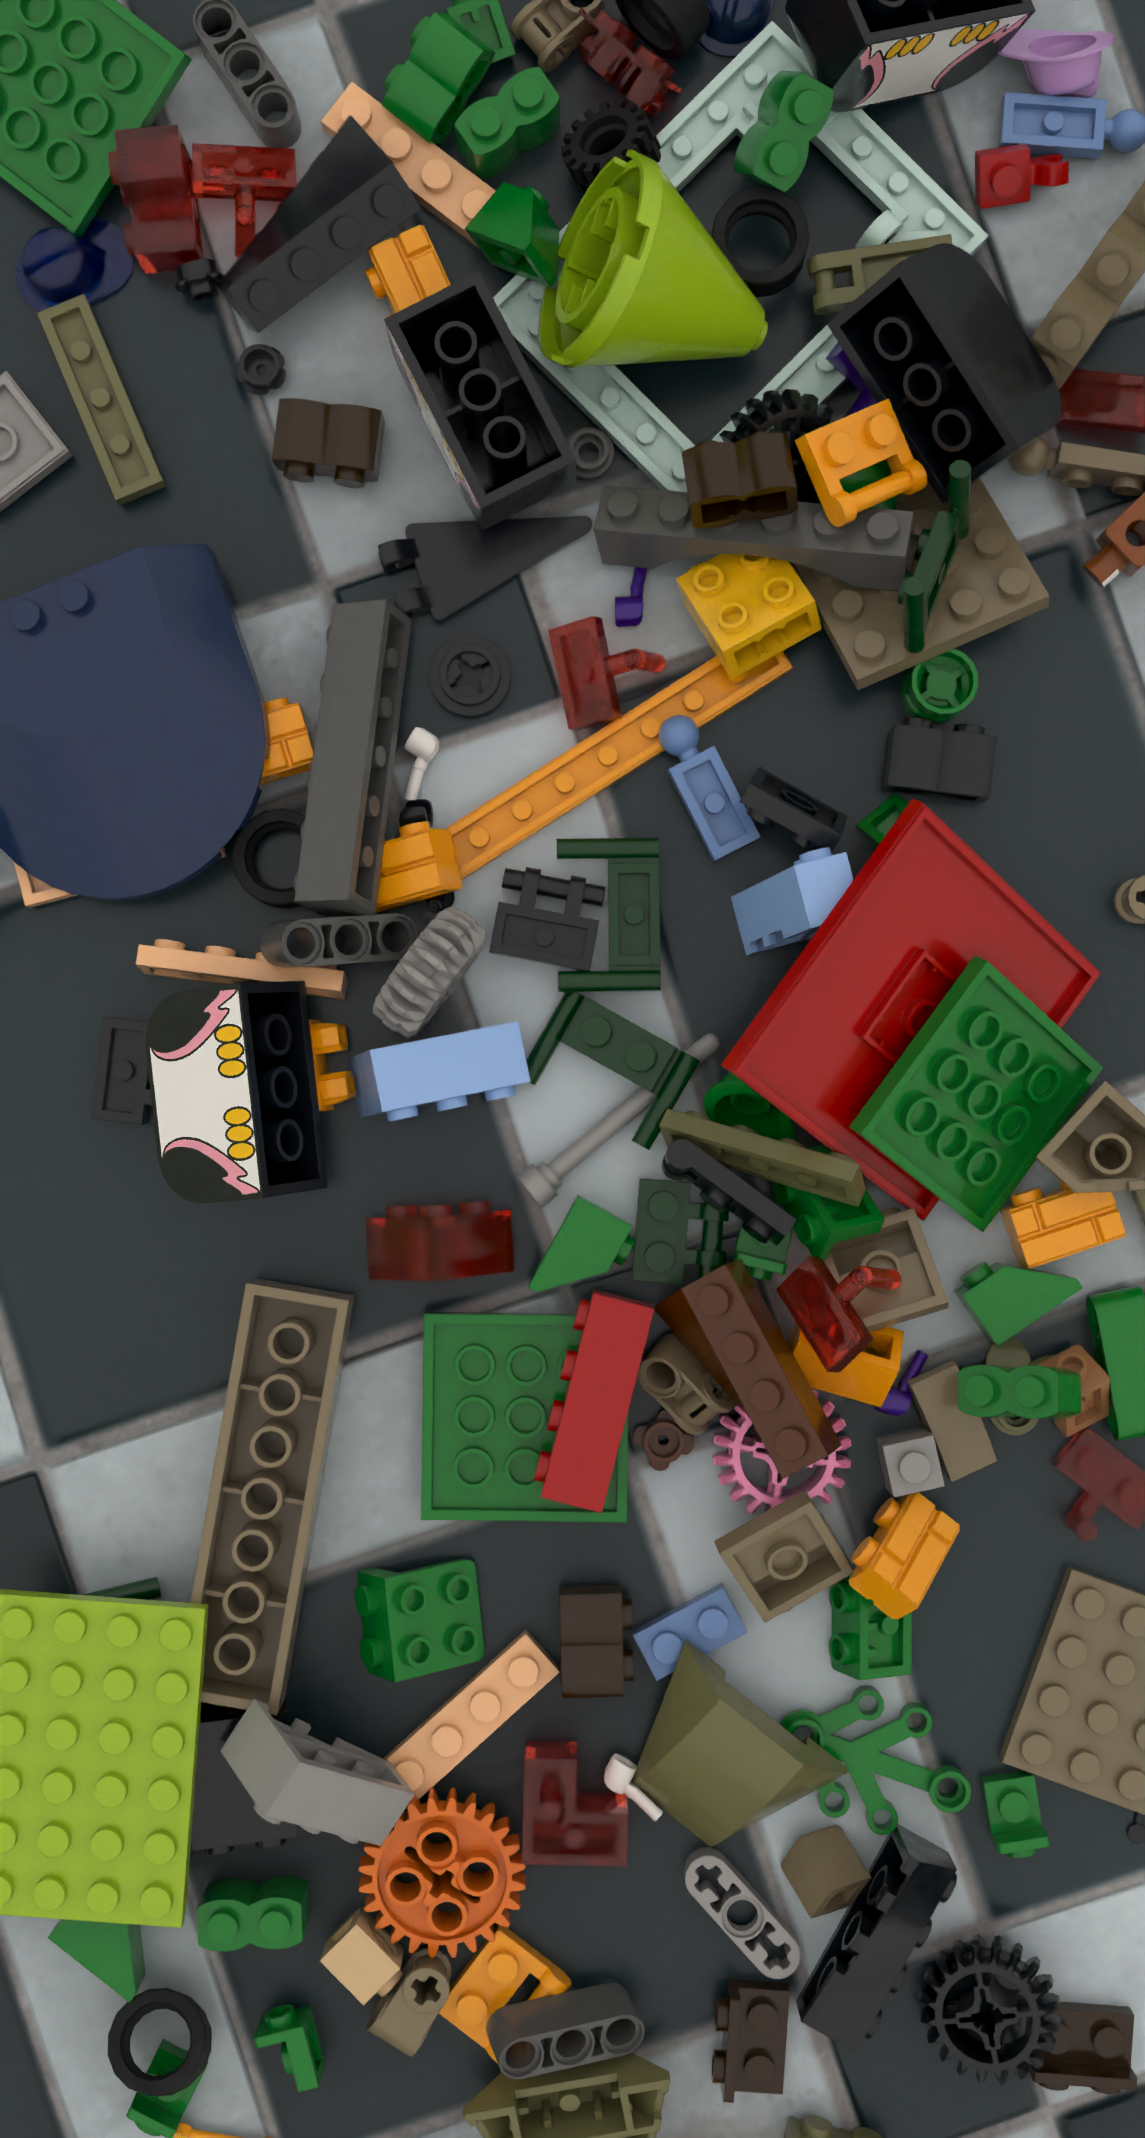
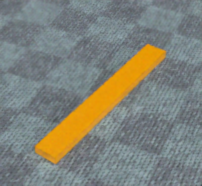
M780 652L732 680L717 656H715L445 828L451 833L456 854L454 859L458 863L461 880H464L663 753L665 750L659 742V729L662 723L669 717L674 715L687 716L700 729L790 672L793 666L784 652Z

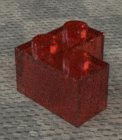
M178 124L115 130L116 151H110L108 154L109 168L113 184L120 185L124 206H130L132 223L124 224V238L128 255L136 256L144 274L176 271L178 266L186 262L204 259L196 169Z
M489 1200L459 1202V1212H451V1204L420 1206V1214H417L416 1204L386 1206V1216L365 1218L369 1280L443 1281L514 1271L511 1210H490Z
M526 1741L522 1864L627 1867V1796L625 1794L576 1793L577 1742Z

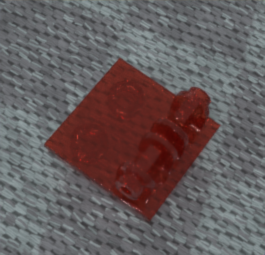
M581 8L578 13L600 31L597 36L589 33L581 42L579 51L584 54L583 62L590 65L602 77H606V82L610 85L617 82L630 63L633 62L620 81L617 91L621 95L627 93L625 96L627 99L637 103L638 107H642L646 114L650 112L653 116L657 117L668 103V99L663 96L667 89L670 88L679 94L683 90L671 80L676 70L657 53L651 52L641 43L636 49L633 44L638 37L615 17L612 18L602 9L595 17Z

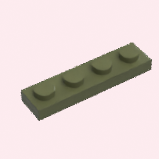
M85 294L38 312L40 322L116 502L121 506L166 487Z
M667 1108L659 1124L667 1147L678 1139L689 1140L728 1169L859 1207L866 1191L860 1164L855 1163L853 1159L841 1153L830 1152L827 1155L807 1149L804 1145L793 1139L782 1138L778 1141L761 1136L753 1129L744 1125L735 1124L730 1127L713 1122L707 1116L695 1111L682 1113Z

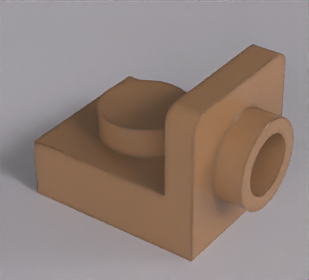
M1074 1345L1038 1364V1366L1070 1369L1081 1375V1413L1066 1419H1054V1424L1066 1438L1109 1416L1110 1377L1082 1346Z

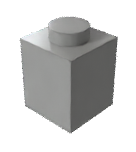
M924 1426L874 1437L884 1484L893 1497L945 1486L934 1435Z

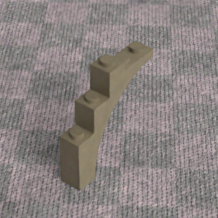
M1145 181L1123 213L1108 229L1082 269L1063 291L1031 337L1030 341L1052 374L1058 391L1145 272Z

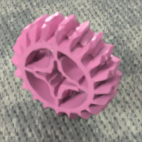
M812 1388L816 1398H818V1392ZM830 1400L820 1404L828 1418L835 1406ZM738 1405L734 1408L740 1414L737 1420L727 1414H721L719 1418L720 1423L730 1429L731 1432L730 1434L715 1433L713 1435V1442L716 1445L728 1448L727 1451L713 1454V1463L718 1466L730 1465L729 1468L718 1475L721 1485H728L737 1481L731 1489L729 1496L732 1501L737 1502L749 1494L745 1506L748 1513L754 1514L758 1511L762 1502L765 1503L764 1512L803 1490H806L811 1499L818 1495L823 1503L829 1504L832 1501V1497L824 1488L826 1484L830 1483L837 1488L843 1487L845 1481L838 1474L834 1473L833 1470L834 1468L847 1469L851 1466L849 1458L836 1454V1451L846 1450L851 1447L852 1444L849 1437L837 1436L842 1445L827 1457L807 1466L813 1468V1465L818 1466L812 1476L799 1486L783 1490V1486L787 1485L789 1476L782 1479L759 1435L751 1434V1437L744 1436L753 1424L749 1417ZM842 1417L829 1419L835 1433H838L846 1426ZM740 1451L751 1453L753 1457L767 1462V1488L758 1485L745 1474L741 1466Z

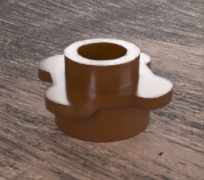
M665 1409L658 1413L656 1420L647 1426H638L633 1433L634 1443L645 1449L650 1457V1466L658 1471L666 1470L670 1462L676 1460L681 1454H689L694 1447L692 1436L684 1433ZM662 1435L668 1437V1442L665 1445L660 1444L658 1441Z

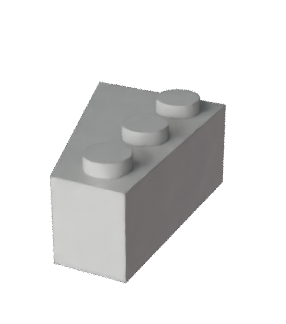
M254 1698L220 1751L255 1802L253 1807L257 1814L273 1824H280L281 1821L299 1825L312 1834H319L323 1831L338 1835L343 1840L352 1844L363 1841L381 1846L415 1795L392 1763L338 1737L331 1746L307 1734L311 1729L310 1724L295 1718L291 1726L277 1721L268 1712V1704Z

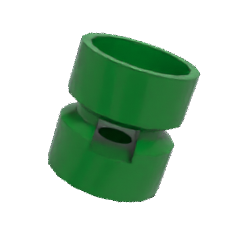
M952 649L913 666L906 674L900 688L901 703L905 712L910 717L930 719L934 721V726H941L952 721L974 699L977 692L978 672L973 661L964 652Z

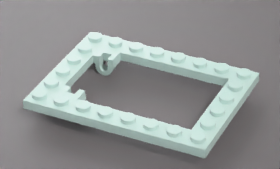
M773 21L656 135L661 149H659L661 159L660 162L656 163L678 192L736 135L742 139L747 130L758 121V107L762 94L776 74L780 71H798L813 77L802 49ZM862 109L847 112L830 111L825 125L810 141L883 212L864 232L855 248L881 245L887 239L889 240L888 243L951 234L952 244L973 256L985 244L989 235ZM568 224L559 232V244ZM558 259L557 280L551 286L555 290L558 288L564 261ZM516 274L493 299L519 349L586 416L605 432L661 490L687 492L682 452L695 445L615 365L568 368L544 357L539 346L538 325L546 285ZM828 325L754 398L762 401L763 393L766 391H778L781 395L785 389L798 390L800 396L803 394L815 395L818 398V406L823 405L848 380L826 360V357L838 343ZM745 406L740 412L747 415ZM732 420L712 440L725 442L719 434L724 430L735 432L736 427Z

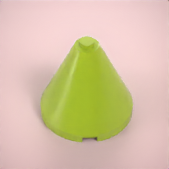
M632 149L628 150L626 154L627 157L632 159L629 162L616 156L613 157L603 167L585 192L559 244L558 259L564 261L558 288L555 290L548 286L545 287L540 308L538 340L543 356L565 367L576 368L743 357L751 350H757L763 343L768 330L764 308L655 160Z

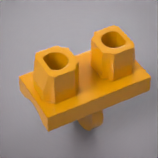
M309 1020L319 1112L335 1110L334 1104L355 1098L357 1095L354 1076L351 1071L330 1074L328 1071L326 1054L348 1050L346 1026L344 1024L321 1023L320 1020Z

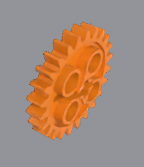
M429 1788L427 1803L421 1804L414 1795L408 1804V1810L402 1813L381 1846L367 1842L364 1843V1851L367 1855L360 1857L359 1871L365 1875L360 1877L359 1892L369 1893L365 1898V1912L378 1911L375 1928L378 1930L390 1924L392 1925L391 1943H396L403 1936L409 1937V1953L412 1954L417 1950L421 1942L428 1944L430 1958L435 1957L439 1945H446L451 1958H455L458 1943L464 1942L468 1949L474 1953L477 1951L478 1935L481 1934L485 1939L493 1942L495 1941L494 1923L506 1928L510 1926V1912L508 1909H520V1894L517 1891L525 1890L526 1887L525 1874L520 1872L526 1869L525 1854L517 1852L520 1849L519 1834L507 1835L510 1830V1819L508 1816L493 1821L495 1815L494 1803L491 1802L481 1810L476 1809V1793L472 1792L464 1803L457 1802L456 1789L451 1788L446 1801H439L435 1789ZM434 1832H441L450 1839L441 1844H434L428 1841L426 1836ZM408 1846H411V1847H413L414 1849H416V1851H414V1850H409V1849H405V1848L408 1847ZM475 1862H483L490 1869L483 1873H474L467 1867ZM408 1872L414 1874L418 1879L412 1883H402L395 1876ZM469 1895L480 1897L478 1899H473ZM444 1902H451L459 1908L453 1912H443L436 1906Z

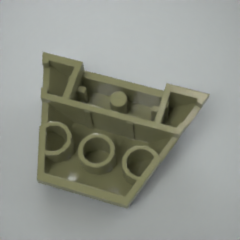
M686 1639L658 1714L639 1758L637 1771L631 1780V1783L638 1786L654 1803L708 1846L712 1847L848 1773V1768L811 1738L807 1736L801 1742L725 1681L726 1671Z
M633 2053L524 2079H511L501 2072L463 2107V2116L471 2127L476 2126L483 2138H656L657 2132L660 2131L661 2110L664 2095L668 2093L670 2072Z

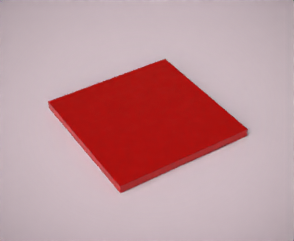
M911 799L722 1062L721 1066L829 1150L844 1154L853 1159L855 1163L860 1164L862 1175L905 1209L914 1208L917 1217L924 1221L939 1199L850 1129L851 1123L974 955L987 960L1061 1029L1101 972L923 802Z

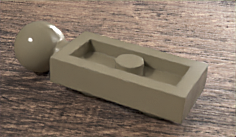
M1039 437L1009 458L1012 469L1022 476H1034L1044 469H1049L1047 477L1060 478L1063 485L1072 488H1088L1092 484L1110 486L1113 493L1123 496H1138L1145 492V455L1066 442H1061L1057 449L1049 448L1046 441Z

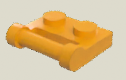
M889 398L794 440L824 512L831 524L836 527H842L853 522L856 519L857 513L901 493L912 495L923 490L927 485L926 471L923 465L913 458ZM884 460L887 461L892 473L891 475L851 493L843 490L839 480Z
M497 1924L495 1926V1941L490 1942L486 1939L451 1984L448 1999L439 2014L486 2049L489 2056L497 2063L486 2033L487 2021L496 2010L507 2004L529 1973L535 1976L540 1981V1984L528 2000L564 1993L569 1989L572 1982L566 1973L511 1930Z

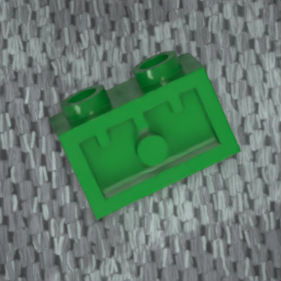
M824 1145L807 1148L827 1155L832 1152ZM772 1182V1190L776 1201L784 1207L787 1213L797 1219L794 1224L797 1237L803 1245L807 1246L816 1262L827 1260L836 1242L879 1233L885 1220L867 1190L862 1197L859 1207Z
M851 1575L830 1587L829 1600L832 1607V1636L830 1637L828 1647L832 1668L859 1681L911 1675L912 1612L898 1620L891 1619L873 1605L874 1601L872 1599H866L849 1585L848 1580Z

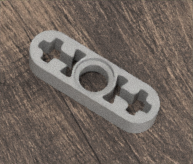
M703 1847L693 1851L686 1859L684 1865L685 1883L689 1893L762 1974L772 1979H783L793 1974L801 1958L798 1941L794 1932L719 1850ZM701 1865L708 1870L712 1869L715 1865L717 1866V1880L726 1890L717 1904L714 1901L719 1899V1895L715 1886L707 1879L703 1880L700 1884L697 1882L699 1880L697 1868ZM746 1900L756 1907V1916L750 1923L736 1925L727 1917L729 1907L736 1901ZM763 1928H765L766 1936L774 1945L781 1946L784 1942L786 1943L784 1946L786 1957L780 1960L775 1955L767 1959L766 1944L759 1936Z

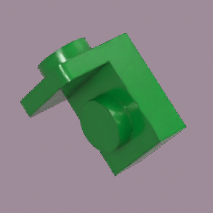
M451 0L453 6L441 10L443 14H448L495 52L491 63L515 55L498 0Z
M741 1220L732 1260L742 1259L751 1277L771 1281L773 1272L785 1275L787 1269L785 1261L794 1225L779 1245L776 1246L770 1240L764 1244L751 1237L742 1228L741 1225L744 1221Z
M1021 1770L980 1777L989 1838L997 1852L1012 1858H1025L1034 1855L1039 1848L1049 1847L1048 1834L1042 1826L1034 1774Z
M286 2004L269 2010L260 2019L254 2034L256 2048L282 2043L283 2065L288 2075L294 2073L298 2092L318 2088L326 2064L311 2005L295 2009L294 2005Z
M162 2039L146 2073L157 2076L166 2075L176 2070L185 2060L188 2051ZM208 2061L197 2079L189 2087L174 2095L147 2096L136 2092L126 2114L127 2118L134 2121L136 2126L146 2134L173 2138L181 2118L202 2078Z

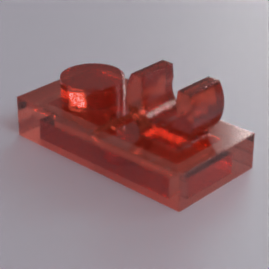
M1074 369L1059 390L1061 416L1056 425L1145 433V376Z

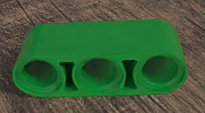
M1140 1286L1087 1295L1086 1311L1096 1363L1110 1377L1109 1416H1107V1421L1111 1434L1115 1441L1145 1436V1295Z

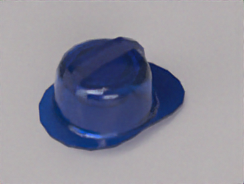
M93 218L83 235L74 233L65 226H52L41 229L30 237L18 259L15 274L18 291L26 303L39 312L81 294H85L89 303L109 296L122 288L132 274L134 264L132 244L122 229L109 221Z

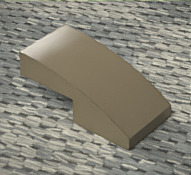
M953 1360L907 1381L920 1420L926 1429L934 1435L939 1461L944 1474L951 1482L997 1461L981 1417L968 1415L958 1409V1372L960 1370Z

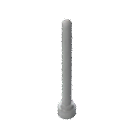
M707 1033L684 1052L700 1061L699 1066L719 1049L720 1040L715 1034ZM640 1087L547 1165L544 1161L536 1167L531 1164L516 1177L543 1208L558 1195L555 1190L563 1185L560 1180L652 1105L656 1095Z

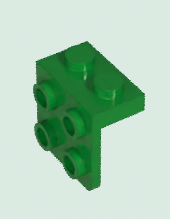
M461 1558L400 1573L377 1567L356 1571L358 1587L355 1589L354 1600L362 1620L363 1638L360 1641V1655L363 1664L367 1668V1673L396 1683L478 1662L482 1659L485 1649L476 1566L473 1561Z

